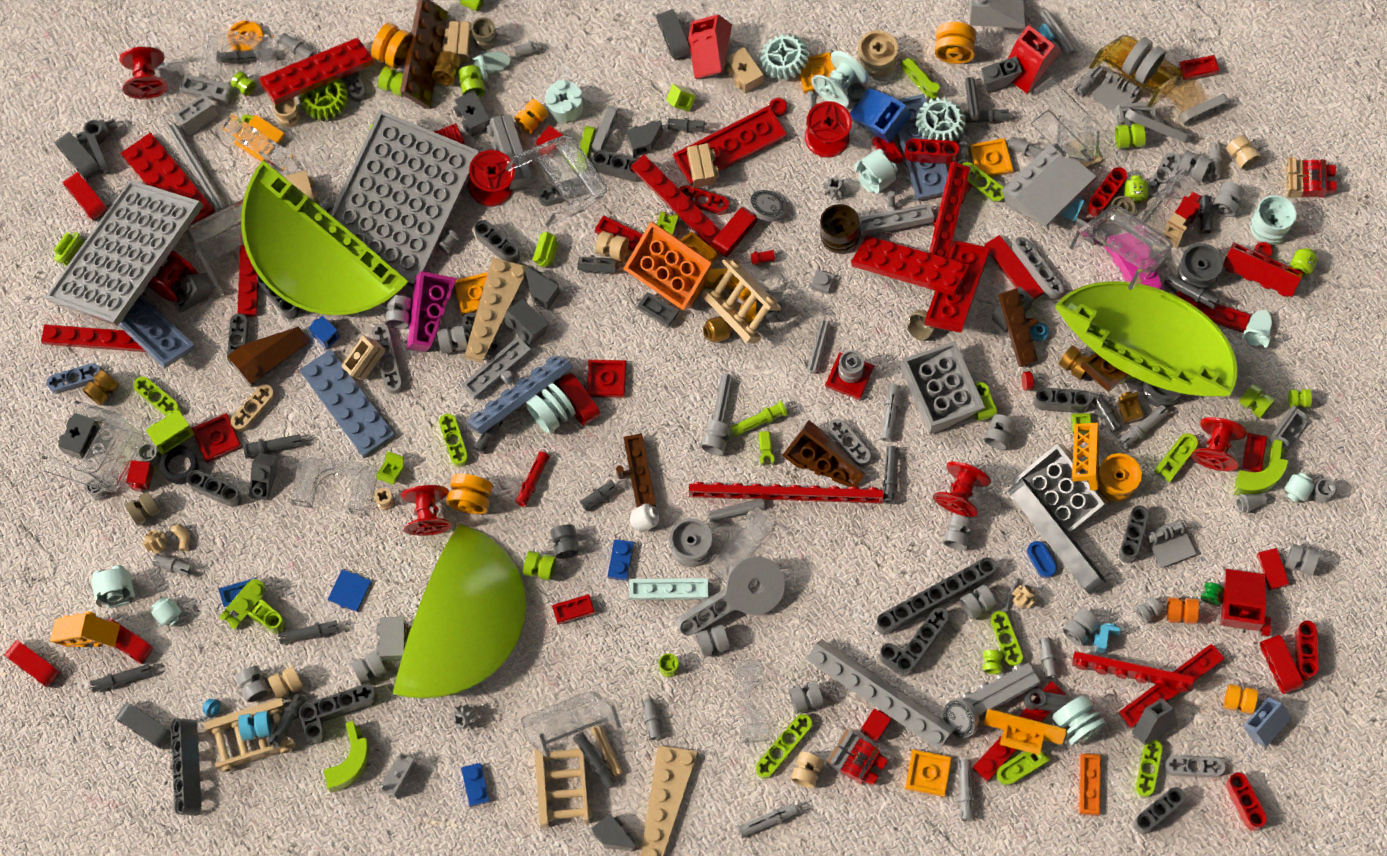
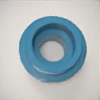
M1039 322L1038 325L1030 328L1031 337L1036 341L1046 339L1049 334L1048 327L1044 323ZM1036 329H1041L1043 332L1038 333Z
M210 698L204 703L202 711L206 717L212 718L219 714L221 703L218 699Z

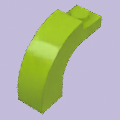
M1274 440L1271 445L1268 468L1261 472L1239 470L1235 479L1234 495L1266 493L1278 483L1288 464V460L1283 459L1285 448H1282L1281 440Z
M354 721L345 723L350 740L348 757L341 764L323 770L330 793L352 785L362 775L367 766L369 743L366 737L361 738L360 726H356Z

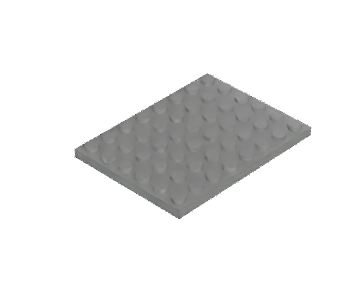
M379 110L330 215L409 281L408 283L414 285L415 277L420 271L425 272L470 176V162L480 152Z
M129 180L45 298L49 302L118 326L204 205L198 200Z

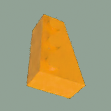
M85 611L84 614L75 613L74 616L64 615L63 618L55 619L50 642L65 647H86L87 643L94 644V647H100L101 644L115 647L120 624L96 617L95 613Z

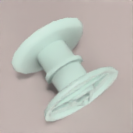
M834 51L831 54V61L836 70L830 73V78L823 75H815L812 77L811 83L817 93L826 101H835L846 108L849 105V98L844 88L850 86V81L864 84L868 81L869 76L864 67L855 58L847 53Z

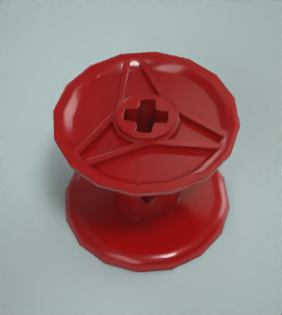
M140 46L128 49L120 55L119 61L121 65L133 70V78L128 79L122 87L125 95L135 99H151L161 96L167 91V82L161 77L155 76L154 68L159 67L164 62L165 55L161 50Z
M835 101L817 103L810 109L806 117V145L814 154L820 157L831 158L838 156L846 150L849 144V131L852 127L851 115L842 104Z
M497 150L482 151L474 156L469 166V194L476 202L484 206L492 207L503 204L513 192V189H509V185L515 175V167L508 155Z
M172 250L167 256L165 265L160 266V271L155 277H152L147 286L166 300L177 303L178 298L170 289L172 285L179 282L178 278L182 273L186 275L199 273L185 258Z
M1206 417L1201 419L1200 426L1202 430L1211 435V438L1207 440L1208 448H1199L1192 452V459L1199 465L1217 471L1237 470L1239 467L1237 460L1230 454H1227L1228 448H1231L1230 441L1244 439L1247 435V430L1240 424L1224 418Z
M950 461L947 463L946 469L956 478L955 482L951 483V492L940 491L934 493L933 499L939 506L952 513L964 517H976L978 510L968 499L973 496L972 490L974 486H989L991 479L986 473L974 466L958 461Z
M421 485L408 488L401 493L404 501L416 504L414 513L417 515V520L406 524L404 527L405 533L415 536H430L444 533L452 528L449 520L437 517L439 508L436 506V502L447 497L448 488L439 485Z

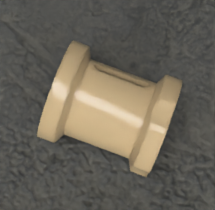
M379 488L375 492L374 499L381 510H387L393 506L394 501L390 490Z

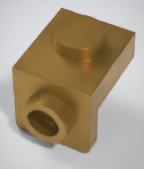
M1125 392L1119 397L1117 404L1124 424L1141 420L1144 417L1138 401V392Z

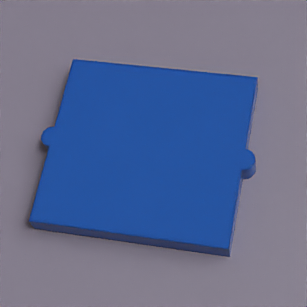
M342 569L327 600L340 605L341 608L345 607L358 612L371 584V580L360 577L358 573L353 574Z

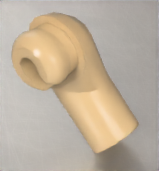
M175 524L171 527V533L180 539L179 550L188 551L190 533L183 525Z

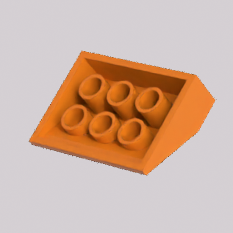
M651 221L623 269L680 309L687 310L692 308L698 298L712 262Z

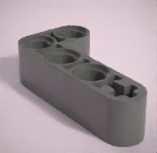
M943 608L934 609L904 651L892 643L884 644L880 649V661L897 674L905 677L909 676L945 628L948 621L947 611ZM939 616L942 617V620H939L935 627V619L939 618ZM930 631L933 636L926 638L922 633ZM917 646L921 649V652L914 653L911 648ZM887 650L892 651L894 656L888 658L883 653ZM907 662L910 664V668L903 669L900 663Z
M368 684L360 685L302 705L299 710V716L308 740L313 744L323 742L326 735L322 722L374 705L377 700V694L373 687ZM369 692V698L365 699V693ZM352 698L353 701L350 705H343L345 699ZM328 704H332L333 709L330 712H325L324 708ZM308 711H314V715L311 718H305V714ZM314 729L320 730L318 736H310Z

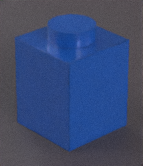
M324 316L315 319L309 327L311 335L326 350L340 338L338 330Z

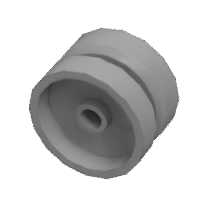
M1143 37L1126 58L1122 71L1129 76L1135 74V80L1144 85L1158 70L1167 51L1160 46L1153 48V41Z
M687 518L676 523L670 531V550L673 558L683 566L695 567L708 560L712 553L713 543L711 530L706 523L699 519Z

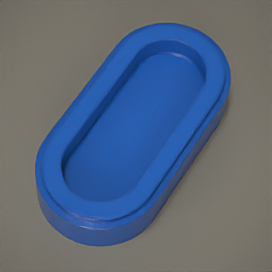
M1040 541L1030 543L1027 548V556L1039 576L1051 578L1057 570V565L1045 544Z

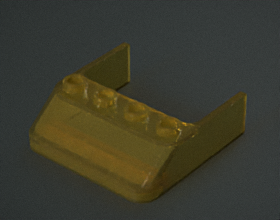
M1128 35L1118 37L1099 49L1089 68L1094 69L1101 63L1106 62L1108 66L1121 71L1123 76L1135 80V74L1127 75L1122 71V67L1138 41ZM1166 59L1163 60L1158 70L1146 84L1142 85L1136 81L1138 86L1147 88L1153 95L1147 105L1149 108L1165 98L1183 75L1178 67Z

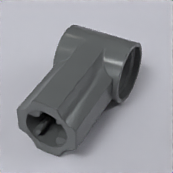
M1040 689L1032 690L1024 698V705L1032 711L1038 709L1057 712L1067 704L1066 695L1047 693ZM1031 696H1036L1039 704L1033 703Z

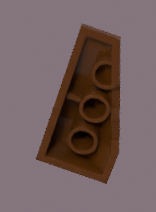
M298 326L243 344L226 357L246 383L252 386L307 345L310 340Z
M810 420L807 421L782 454L784 458L796 467L809 469L819 476L822 474L830 477L833 481L848 487H856L865 476V473L822 429Z

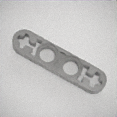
M1129 107L1125 114V117L1129 120L1181 142L1188 143L1192 137V133L1188 130L1136 108Z
M1018 237L1012 244L1014 253L1045 294L1051 299L1059 298L1064 291L1062 283L1030 241L1024 237ZM1029 258L1034 259L1036 264L1032 263ZM1040 272L1044 273L1047 278L1042 277Z
M378 324L372 330L373 339L382 347L387 346L390 348V352L382 355L379 359L384 386L388 393L397 394L402 389V381L390 332L387 326ZM381 330L383 331V337L385 340L382 342L380 336L378 335L379 331ZM388 363L394 365V369L390 372L384 370L385 365ZM390 377L394 378V381L396 383L395 388H392L390 386Z

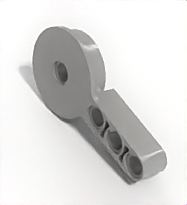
M754 556L741 560L732 568L728 575L726 591L724 589L680 615L676 620L677 628L683 635L691 636L733 610H739L749 615H760L769 612L780 602L784 593L785 580L782 571L773 561L764 557ZM758 580L757 586L750 588L751 582ZM719 601H724L722 608H716ZM703 611H707V616L703 619H700V613ZM687 621H690V627L687 629H683V624Z

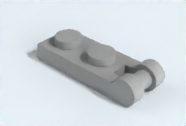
M185 74L179 91L182 94L195 97L205 94L209 100L228 105L230 101L229 96L233 93L234 87L226 83Z

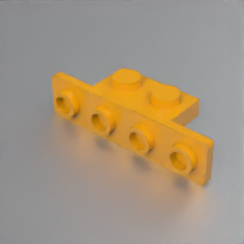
M991 709L987 710L984 720L985 725L1003 729L1000 745L1040 755L1043 740L1062 745L1066 735V729Z

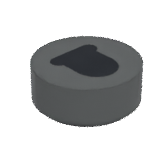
M853 83L847 88V96L852 102H858L865 93V88L858 83Z

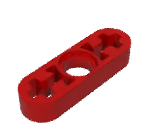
M683 185L679 188L684 194L688 192L689 195L687 197L701 210L717 215H724L729 210V202L723 196L688 185ZM705 196L708 198V202L701 204L698 202V199ZM720 203H723V206L721 207V209L718 208V205H719Z

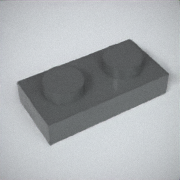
M579 256L577 270H582L585 273L599 271L603 274H610L615 272L617 260Z
M649 292L645 294L637 305L638 310L669 328L679 314L677 309Z

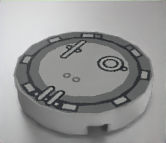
M758 190L751 195L749 200L750 211L757 214V217L761 220L777 221L778 218L784 215L786 209L785 202L780 195L773 191Z
M955 698L945 705L943 719L955 728L952 732L954 736L967 738L977 731L979 717L976 709L969 701L966 702L963 698Z

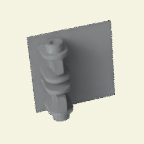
M1109 70L1105 80L1091 98L1114 112V109L1120 103H1133L1142 89L1129 82L1128 79L1126 80L1125 77L1118 75L1115 71Z
M1180 519L1144 533L1160 568L1196 555L1185 531L1187 529L1186 523H1181Z

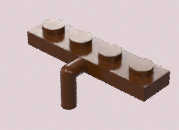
M1018 288L998 294L1018 367L1037 362L1038 358L1029 328L1038 325V319L1026 318Z
M642 433L625 436L623 439L629 470L624 471L623 466H617V478L625 479L631 477L637 508L643 504H650L656 507Z

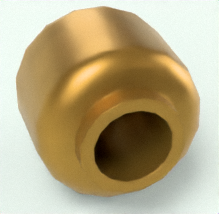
M721 316L708 319L703 326L705 338L713 343L728 339L732 331V327Z

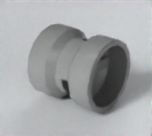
M145 443L139 447L138 456L141 461L150 462L153 467L159 464L161 455L153 444Z
M94 476L87 480L86 490L94 500L100 501L108 496L109 488L102 478Z
M1327 478L1319 480L1312 491L1313 498L1320 503L1328 502L1336 490L1334 482Z
M1152 596L1146 599L1144 604H1139L1135 607L1136 614L1146 624L1152 620L1153 616H1158L1163 612L1159 602Z

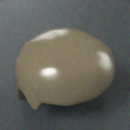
M916 310L908 317L909 323L906 328L910 335L917 340L929 338L935 330V327L925 325L927 315L925 310Z

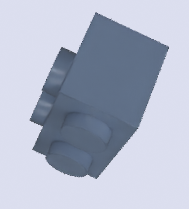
M1267 697L1243 724V727L1252 741L1267 747L1292 718L1281 702Z

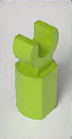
M761 431L758 433L760 453H762L760 464L763 466L764 459L769 458L771 465H774V456L771 453L773 452L772 434L770 431Z

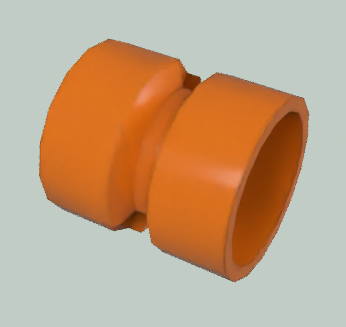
M1179 597L1168 598V623H1180L1183 620L1185 624H1197L1199 613L1198 599L1186 598L1182 601Z

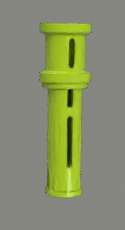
M780 400L778 404L769 408L765 407L762 412L730 426L734 437L762 424L773 423V420L781 416H788L783 402Z

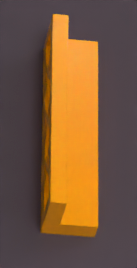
M1098 423L1075 424L1072 480L1089 481L1090 490H1098L1100 448ZM1090 430L1085 435L1079 433V431ZM1083 442L1089 444L1084 449L1079 446ZM1083 455L1088 457V459H1086L1083 462L1078 460ZM1085 469L1088 471V474H1077V472Z

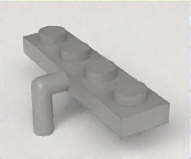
M890 191L887 193L889 212L860 217L859 230L861 236H867L934 222V215L930 203L896 210L895 193Z
M517 337L462 383V388L475 400L500 378L507 385L512 384L513 380L509 370L531 353V349Z

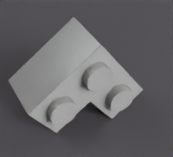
M404 616L380 617V624L376 625L377 636L380 639V643L376 644L377 655H380L382 661L401 660L409 636V626Z

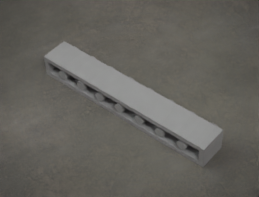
M823 639L815 644L806 659L939 750L945 745L955 729Z

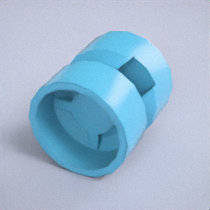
M268 711L256 712L254 716L250 713L239 715L238 724L242 741L255 739V736L259 738L271 736L272 729Z

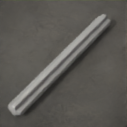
M176 123L168 125L169 132L218 212L226 208L224 201Z

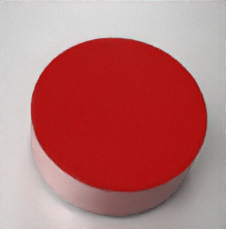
M774 98L770 101L769 107L776 117H781L787 112V103L784 99Z
M1260 242L1254 248V251L1270 258L1273 254L1272 246L1266 242Z
M1030 371L1022 372L1021 382L1024 391L1034 388V378Z
M1265 616L1264 626L1260 630V635L1269 637L1271 617Z

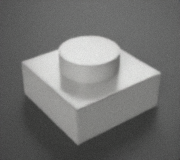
M816 270L810 289L828 294L834 280V275Z

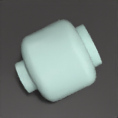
M1300 472L1299 474H1293L1285 486V491L1288 493L1287 497L1294 502L1299 500L1306 501L1314 489L1313 479Z
M162 597L152 605L153 610L151 614L161 626L169 624L171 627L180 620L178 616L181 613V609L172 598Z

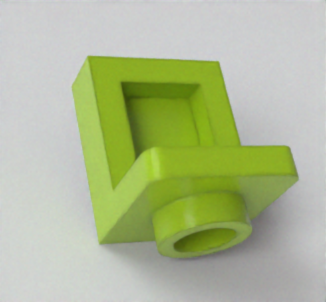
M387 451L385 462L377 472L376 479L395 485L404 471L405 458Z

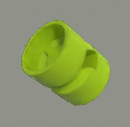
M469 65L458 71L462 95L475 91L477 97L480 98L485 94L486 90L479 66Z
M387 66L384 67L378 79V88L387 92L391 90L392 94L404 97L400 93L403 72L397 73L395 69Z
M1135 123L1130 127L1127 124L1115 126L1117 149L1129 148L1130 145L1133 148L1145 146L1146 136L1143 125Z
M1253 383L1238 403L1246 409L1251 408V413L1261 419L1273 405L1275 399L1267 393L1263 394V390Z
M529 550L524 562L523 575L530 577L538 575L539 579L551 581L555 570L556 557L547 554L541 556L539 552Z

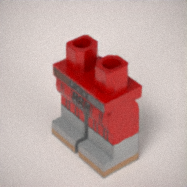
M846 728L837 742V746L834 747L828 757L826 766L857 781L861 785L864 782L874 786L879 776L870 770L873 765L883 770L888 763V759L880 754V749L860 739Z

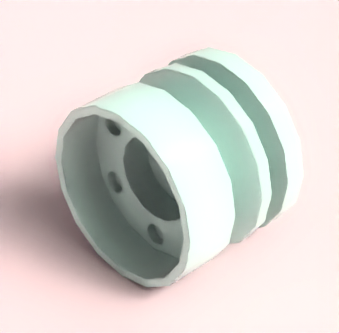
M1270 195L1263 198L1250 221L1252 235L1258 241L1266 242L1270 245L1282 242L1295 222L1297 214L1295 206L1283 196Z
M553 383L547 386V390H541L543 400L539 396L534 395L525 402L526 408L533 419L548 434H551L560 427L557 417L566 422L568 421L567 415L573 417L576 414L568 397Z
M1084 694L1069 702L1052 717L1058 727H1070L1066 731L1065 737L1068 738L1074 735L1069 740L1071 746L1091 739L1107 723L1104 718L1097 720L1101 716L1100 712L1089 713L1095 704L1088 694Z

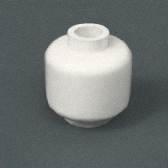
M643 504L632 510L630 523L635 530L646 532L658 525L659 512L656 507L650 504Z

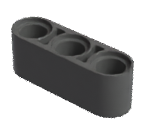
M674 9L656 14L659 28L672 59L689 55L690 48Z
M70 131L54 142L85 180L101 169Z
M598 150L593 154V166L597 172L632 182L642 181L631 169V166L638 159L604 150ZM599 160L605 161L604 163H598ZM622 165L621 168H616L615 166Z
M480 220L475 224L474 229L479 242L500 259L518 263L520 253L516 243L486 220ZM481 230H488L486 233H480ZM497 240L501 241L499 244H493ZM511 251L515 252L513 255H507Z
M258 275L257 281L261 290L286 319L296 318L299 313L298 307L285 301L280 296L275 297L276 293L264 284V281ZM293 306L292 309L285 310L286 307Z
M1043 387L1036 391L1033 402L1034 406L1039 410L1084 413L1088 410L1091 403V395L1083 390ZM1044 396L1047 398V401H1041L1039 397ZM1058 398H1064L1067 402L1061 403ZM1082 399L1086 404H1079L1077 400Z
M193 470L187 476V482L192 490L230 507H236L242 501V496L237 487L199 470ZM196 479H201L200 483L193 484ZM213 486H219L216 491H210ZM236 493L233 498H227L229 494Z
M1142 505L1135 506L1132 509L1127 521L1119 550V558L1124 563H1132L1141 546L1149 517L1148 509ZM1134 514L1142 515L1143 519H1136ZM1129 532H1136L1138 537H1132ZM1130 549L1133 555H1127L1124 550Z
M126 702L115 716L117 721L159 749L164 746L171 736L169 729L129 702Z
M1178 787L1169 789L1138 815L1134 821V829L1140 834L1150 832L1181 806L1185 801L1184 791ZM1170 794H1176L1179 797V802H1173L1170 799ZM1156 806L1163 808V815L1155 812ZM1146 819L1149 827H1142L1139 820Z

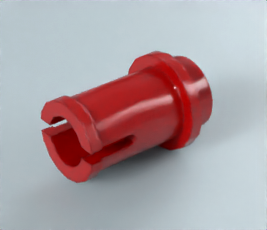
M773 249L763 252L754 251V253L750 254L752 265L756 264L757 266L759 263L775 261Z

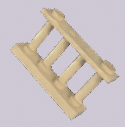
M724 259L722 263L728 268L726 274L716 289H704L701 296L746 343H758L762 337L757 333V327L769 310L780 311L782 307L777 303L775 297L769 295L742 268V264L738 260ZM733 275H735L740 282L726 301L722 297V292ZM746 286L751 295L738 313L734 309L733 304ZM756 299H758L763 306L752 323L749 324L745 320V316Z
M282 698L204 722L207 732L216 737L222 760L215 763L219 771L229 772L234 770L236 766L280 752L281 754L289 753L292 751V748L297 747L293 739L288 740L285 734L277 749L273 748L274 745L268 746L266 737H258L261 749L249 752L246 741H242L240 736L239 715L250 713L254 716L256 712L268 711L269 715L274 719L275 726H277L282 718V711L286 707ZM231 727L235 730L241 752L240 756L229 758L223 736L224 730Z
M542 744L534 745L540 827L549 828V822L552 819L584 816L585 824H589V818H593L592 805L588 806L585 756L580 748L547 752ZM580 757L579 769L545 770V762H548L550 759ZM581 777L582 788L557 791L546 789V782H549L550 779ZM583 797V808L558 811L548 809L547 802L551 801V799Z

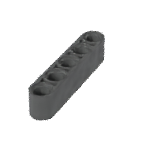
M175 718L171 723L174 809L177 815L197 816L201 811L202 805L198 726L194 719Z

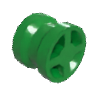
M1205 582V591L1201 594L1200 599L1206 603L1218 605L1221 600L1219 596L1223 593L1224 588L1216 583Z

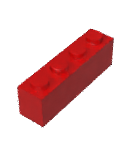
M1233 242L1223 263V268L1227 272L1242 275L1247 281L1258 282L1263 288L1276 290L1278 294L1284 297L1293 296L1304 273Z

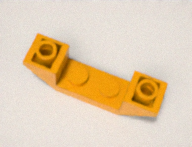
M728 268L710 269L703 287L715 289ZM733 275L726 288L734 290L740 280ZM746 286L739 295V299L742 301H747L751 295ZM756 301L745 316V320L750 324L756 317Z

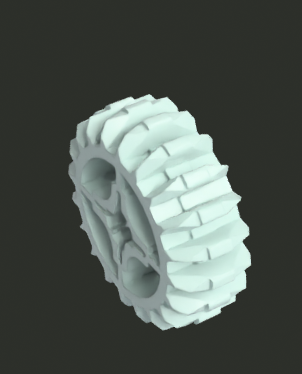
M782 33L781 37L775 35L774 40L769 39V44H764L760 60L763 69L773 79L777 77L781 81L785 77L788 81L789 76L795 78L796 73L801 74V69H806L805 64L809 63V51L802 38H799L796 34L792 37L790 33L787 36Z
M937 97L935 102L932 99L929 100V104L924 102L923 108L920 107L916 115V126L918 127L919 134L923 133V139L927 137L931 140L953 141V139H959V135L963 134V129L966 125V116L963 115V109H959V103L953 105V99L947 102L946 97L943 101H940L939 97ZM948 114L954 118L955 122L948 117ZM926 120L930 121L929 123H931L934 126V128H931Z

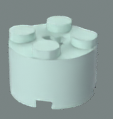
M560 79L548 88L545 95L546 106L549 116L558 123L573 122L581 116L583 111L582 93L576 84Z
M881 149L871 152L854 166L855 173L858 171L860 175L858 177L859 182L870 193L875 191V194H877L896 180L895 172H897V167L887 159Z
M116 565L112 569L105 571H95L92 574L91 584L97 606L102 607L103 604L107 605L108 608H116L129 603V598L133 597L134 599L135 591L131 574L128 570L124 569L123 565Z

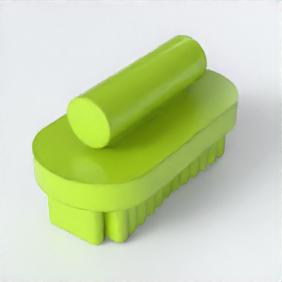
M546 231L539 236L535 254L532 258L533 262L537 263L538 266L544 268L547 265H553L559 246L556 235Z
M66 232L53 249L56 253L54 260L68 266L85 240L78 232L72 234Z

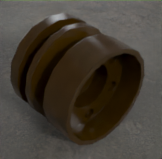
M844 204L832 205L825 209L820 219V237L822 244L827 250L841 254L855 248L860 237V221L857 212L852 207Z

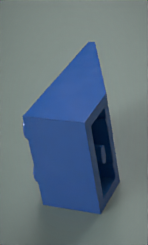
M868 88L851 110L850 115L853 122L890 144L911 116V113L905 104L892 96Z

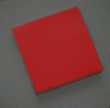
M839 352L825 387L861 400L874 370V365L864 362L863 374L860 380L855 383L845 382L839 376V360L843 354Z
M588 359L587 393L589 396L625 398L626 360Z
M227 413L192 428L206 463L242 448Z

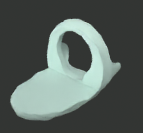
M491 52L473 58V60H476L474 64L481 68L482 80L488 81V74L507 67L511 59L503 52Z
M1260 310L1253 314L1243 333V340L1246 338L1250 345H1263L1267 348L1271 340L1270 328L1272 321L1270 314L1266 310Z

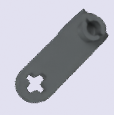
M113 118L106 122L104 119L99 121L90 120L84 125V131L76 133L80 144L89 141L104 174L109 172L110 169L99 144L104 142L106 137L111 136L110 132L117 130L118 127Z

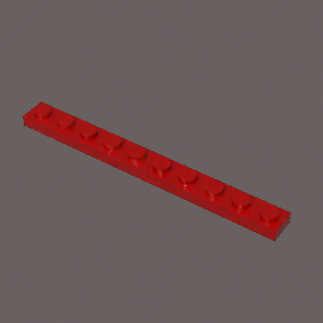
M694 482L689 484V497L725 499L762 498L763 500L882 504L883 490H879L876 487L860 489L858 487L840 489L838 486L821 488L820 486L813 485L805 488L800 485L782 487L779 484L771 486L752 484L751 486H743L741 483L724 485L721 482L713 484Z

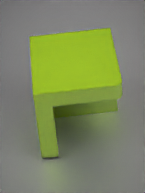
M672 84L666 101L675 108L690 112L696 95L688 88Z

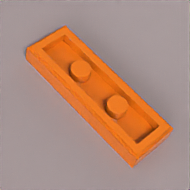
M1080 754L1079 815L1099 816L1101 755Z

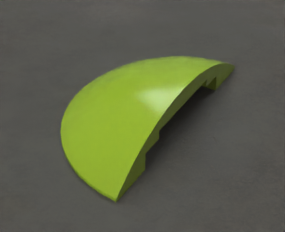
M262 160L252 175L245 191L241 212V230L245 249L251 264L260 278L274 293L292 305L310 312L325 315H348L366 311L384 303L409 282L326 210Z
M1106 281L1077 288L1065 295L1055 306L1068 326L1087 346L1110 364L1132 377L1169 391L1198 396H1230L1235 387L1237 362L1234 351L1223 332L1203 312L1171 293L1138 283Z
M459 524L447 542L431 574L416 612L399 666L393 695L424 699L445 697L465 691L491 676L502 666L516 647L522 633L526 615V597L523 582L510 556L501 546L482 532Z

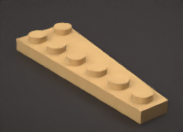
M492 257L466 348L465 359L483 363L505 317L506 311L512 304L526 275L525 270L527 266Z
M658 746L641 856H664L697 757V751Z

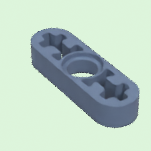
M90 363L51 375L47 379L46 385L52 393L65 392L93 382L94 376L90 375L91 370H95L96 375L101 369L97 364ZM78 374L79 380L75 383L70 382V377ZM54 381L59 382L58 387L53 386L55 384Z

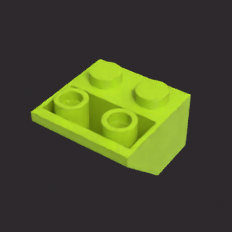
M179 409L169 413L165 418L146 429L147 434L161 455L194 435L193 430Z

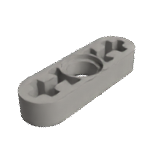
M1221 94L1184 111L1179 118L1184 126L1190 125L1223 110L1230 104V100L1226 94Z
M613 106L607 108L593 141L591 152L595 153L598 150H604L618 117L619 108Z
M1170 152L1163 158L1148 185V198L1150 200H1159L1164 194L1179 167L1181 159L1178 154ZM1173 159L1174 163H1172L1170 169L1167 168L1169 161ZM1166 173L1168 175V179L1161 180L1158 177V174ZM1156 185H1160L1158 191L1155 194L1152 193Z
M832 420L829 424V434L858 466H866L870 462V451L843 420ZM834 425L837 427L841 426V432L843 433L841 439V433L838 430L834 431ZM847 438H851L855 441V445L847 447L844 441ZM858 446V452L861 455L865 454V460L862 458L858 459V453L855 451Z
M1171 756L1164 765L1166 772L1172 776L1217 778L1225 770L1224 762L1221 759L1209 757ZM1173 761H1176V765H1183L1184 761H1186L1185 771H1183L1184 767H1178L1175 771L1169 765ZM1190 762H1197L1200 765V771H1191L1189 768ZM1213 763H1216V767H1220L1216 773L1211 768H1207L1205 770L1206 773L1203 772L1205 767H1211Z

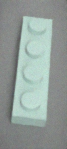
M708 578L629 579V599H708Z

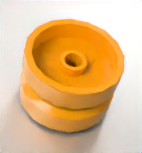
M387 22L381 27L374 39L371 49L372 58L379 62H385L387 66L394 69L400 68L406 61L411 32L405 29L400 30L397 25Z
M947 22L937 28V42L934 53L936 58L951 64H963L974 58L975 28L962 22Z
M1116 453L1108 456L1099 467L1098 489L1109 501L1121 502L1127 500L1133 495L1141 482L1142 472L1140 465L1127 454Z
M454 474L450 483L452 490L448 492L446 504L464 513L486 514L490 504L487 498L492 495L494 486L490 481L482 477L470 474Z

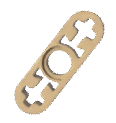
M269 385L259 386L232 416L231 425L235 431H246L274 400L275 394ZM262 392H265V393L268 392L269 396H268V397H267V396H262L261 393H262ZM251 404H256L258 409L256 412L250 413L248 412V407ZM237 420H239V421H242V420H243L244 424H243V425H241V424L238 425L236 421H237Z

